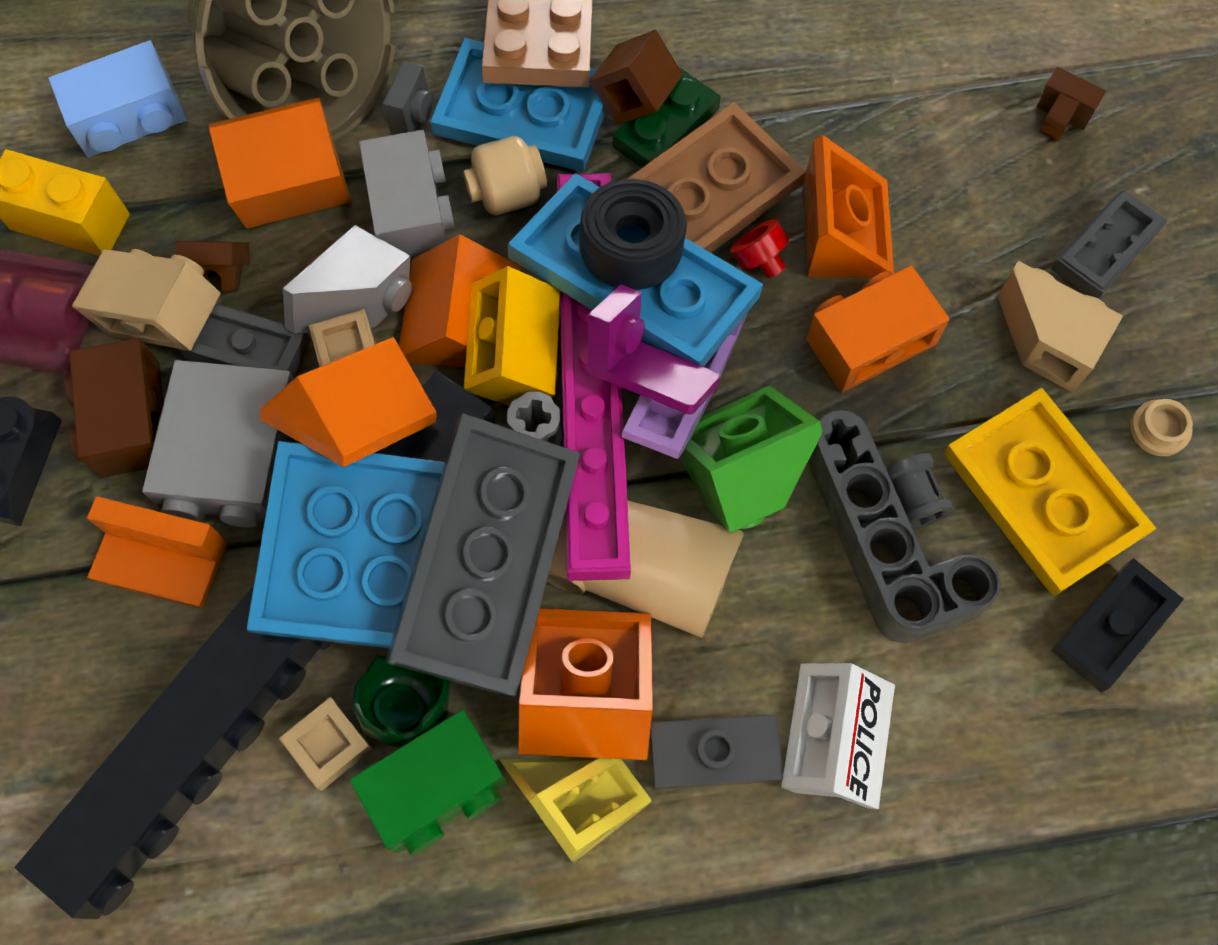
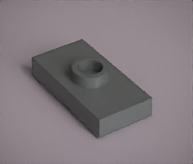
M1121 189L1056 259L1051 270L1085 295L1099 299L1160 232L1167 220Z
M776 715L651 723L650 736L654 790L781 782L783 780Z

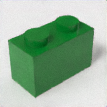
M464 709L349 779L387 850L399 854L407 849L410 856L426 850L442 839L445 833L441 826L460 814L464 813L467 820H470L496 805L501 800L497 791L508 784Z

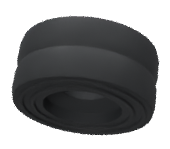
M621 179L601 186L588 198L581 213L579 248L584 264L596 278L616 288L624 285L634 290H640L660 284L675 271L682 257L687 229L684 210L678 199L670 191L647 180ZM625 226H636L643 229L648 237L641 242L630 243L622 240L616 232Z

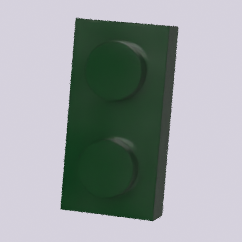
M679 68L683 75L659 110L625 122L613 134V148L643 168L707 122L719 109L721 95L682 68Z

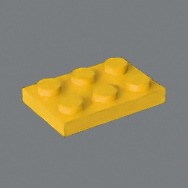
M1043 388L1038 389L952 442L943 452V455L1052 597H1055L1157 529Z

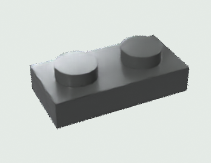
M215 304L192 350H179L186 359L197 362L287 370L295 377L311 339L308 333L294 334L285 329L284 323Z

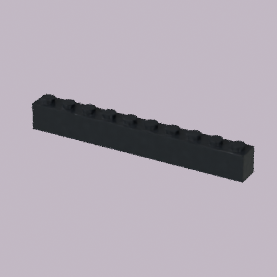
M436 370L422 386L436 410V423L375 453L445 462L455 425L460 415L464 413L496 424L493 410L483 401ZM253 585L14 868L71 918L99 919L102 914L106 916L115 911L131 893L134 887V882L131 881L133 876L148 858L154 859L169 847L178 834L179 827L176 824L192 804L198 805L213 793L222 779V773L220 772L222 767L236 750L241 752L247 749L257 739L265 725V721L262 718L278 699L285 700L296 691L306 675L304 667L319 649L326 650L334 642L248 632L247 624Z

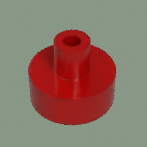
M772 219L757 225L743 234L730 247V252L742 270H750L760 266L765 276L772 278L781 273L786 267L778 253L788 244L789 238L778 220Z

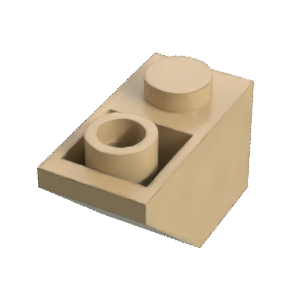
M1020 261L1016 263L997 296L1022 366L1072 393L1076 391L1094 369L1123 315L1108 308L1098 298L1083 295L1056 281L1048 272L1032 268Z

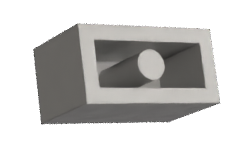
M424 129L359 141L375 236L410 255V258L417 257L447 241L445 230L455 228L449 196L438 197L436 184L446 182L440 150L429 151Z

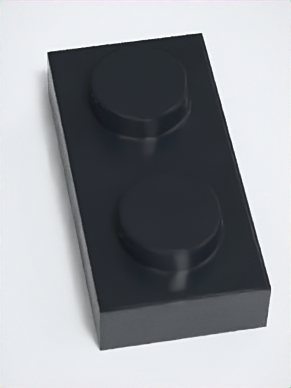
M1133 558L1118 571L1051 651L1102 693L1111 688L1184 599Z

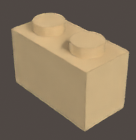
M104 249L72 307L109 336L122 339L140 338L144 343L191 351L221 293L203 277V268L184 256L172 255L170 259L152 256L138 249H132L130 253Z

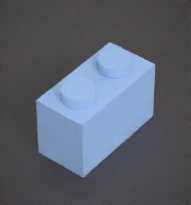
M151 40L48 77L65 124L88 158L102 152L112 151L123 144L152 133L162 132L171 126L187 121L169 74Z

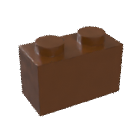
M140 338L69 351L71 374L65 376L64 385L67 398L74 408L75 426L69 429V443L74 457L78 461L85 463L100 478L148 469L164 405L159 361Z

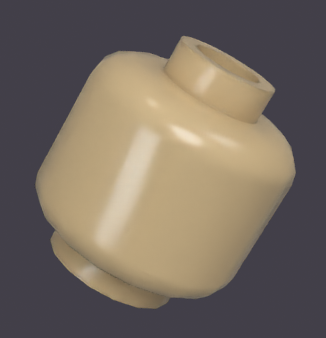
M511 136L475 147L471 154L472 168L463 170V177L471 202L482 200L485 209L491 215H501L532 206L539 200L540 189L547 187L545 169L536 145L528 146L518 136Z

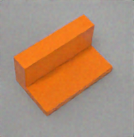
M96 496L87 519L102 530L105 535L87 578L94 582L203 609L228 542L210 524Z

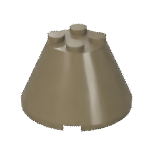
M189 0L184 7L183 16L185 23L191 29L202 80L215 106L227 120L320 97L334 142L355 128L371 111L387 83L395 55L396 46L390 44V13H395L393 0Z

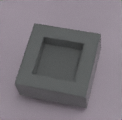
M403 61L383 101L391 135L416 131L419 123H425L430 116L433 94L428 91L422 66Z

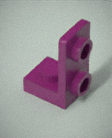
M620 285L588 314L587 373L685 414H694L719 386L720 374L640 342L644 333V321L640 319L642 292Z

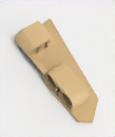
M627 500L631 562L630 579L568 581L565 510L546 584L577 595H583L585 590L640 613H649L651 618L703 638L729 575L732 562L744 534L742 531L736 530L730 533L723 525Z

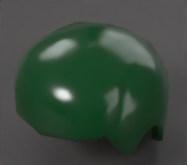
M377 655L366 669L365 674L359 678L354 686L352 710L364 734L387 745L401 747L444 721L448 713L450 681L386 663V656Z

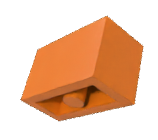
M911 265L893 275L890 271L876 275L863 286L861 291L845 299L843 296L838 295L823 302L814 312L806 340L842 394L937 345L950 318Z

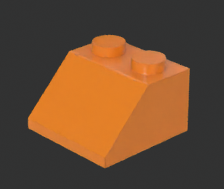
M539 608L521 676L518 755L647 760L653 712L651 614Z

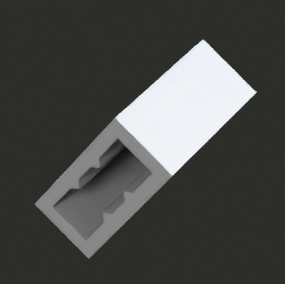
M175 360L142 492L161 509L162 513L194 521L198 520V515L220 517L219 519L226 524L246 528L255 527L257 521H265L278 441L294 443V439L261 421L260 408L294 380L291 372L287 370Z

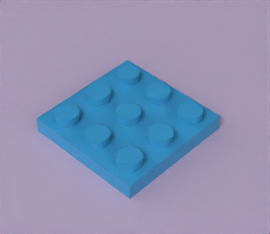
M278 441L247 631L256 634L390 648L445 462L373 453L343 468L303 444Z

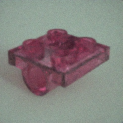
M0 250V363L71 374L69 351L80 349L90 322L89 319L73 308L72 304L95 265Z

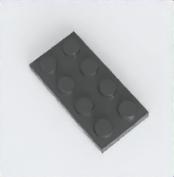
M464 413L460 415L455 425L385 661L386 663L505 697H516L580 457L579 452Z

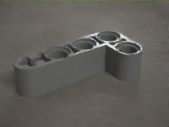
M844 410L832 411L823 416L820 420L823 433L808 463L880 632L891 641L908 643L969 623L977 618L999 595L1001 582L995 567L983 557L975 555L959 556L929 567L867 425L862 418L853 412ZM828 441H833L834 444L828 445ZM843 447L848 449L845 455L842 450ZM851 490L863 491L873 501V507L863 508L856 506L848 498L847 492ZM874 543L886 544L896 554L897 562L887 564L879 561L872 554L870 545ZM952 579L965 580L971 584L976 592V601L971 602L959 597L953 589ZM903 597L913 601L920 610V621H910L900 616L895 608V598Z

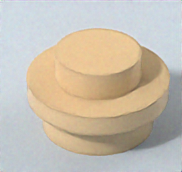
M1171 399L1148 401L1142 404L1131 418L1130 430L1133 439L1144 451L1156 456L1177 454L1187 446L1192 437L1193 421L1189 411L1181 403Z

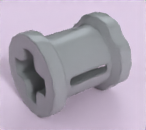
M526 392L520 398L511 402L507 411V423L511 430L561 446L560 410L549 395L542 392ZM535 422L542 423L538 425L536 432H528L533 429Z

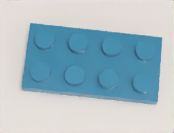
M575 173L508 243V258L589 309L594 310L616 287L610 286L596 278L588 270L582 259L579 248L581 213L588 198L600 187ZM625 226L616 232L622 240L630 243L641 242L648 237L643 229L636 226ZM685 238L682 257L675 271L660 284L637 290L642 292L640 319L644 321V333L641 341L704 367L760 298L763 284Z

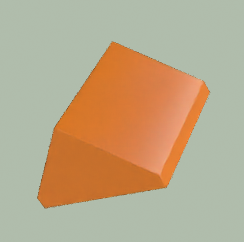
M320 97L209 124V131L228 204L246 229L352 203Z
M824 135L817 137L813 140L803 184L807 278H873L886 271H890L893 275L894 265L887 180Z
M461 234L413 258L409 275L412 291L405 304L399 347L408 363L465 367L471 283L507 266L521 272V266Z
M392 337L297 376L260 408V420L344 468L436 423V410L395 338Z

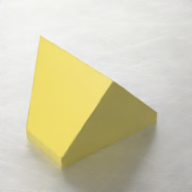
M585 757L499 759L572 863L576 862L652 802L622 759Z

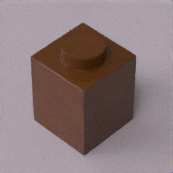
M653 30L617 44L589 82L616 124L619 125L657 112L683 74L657 30Z

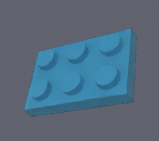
M464 38L430 121L433 135L477 146L511 136H518L528 146L536 145L542 162L584 172L606 112L605 105L590 82L589 88L483 83L482 59L484 42ZM590 68V79L597 71L596 69Z

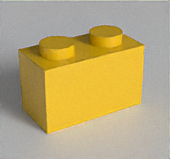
M5 149L0 158V219L10 230L100 256L104 249L112 250L130 213L105 177Z
M509 266L471 283L464 389L466 391L510 406L513 400L520 398L526 392H542L550 397L555 396L558 329L560 325L559 289Z

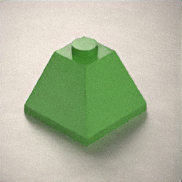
M769 385L702 415L692 437L680 455V459L708 511L732 533L739 529L757 526L766 516L785 508L823 430L819 420Z

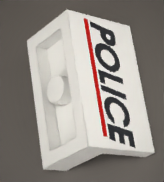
M852 663L801 664L781 788L797 794L839 797L868 809H879L895 684Z

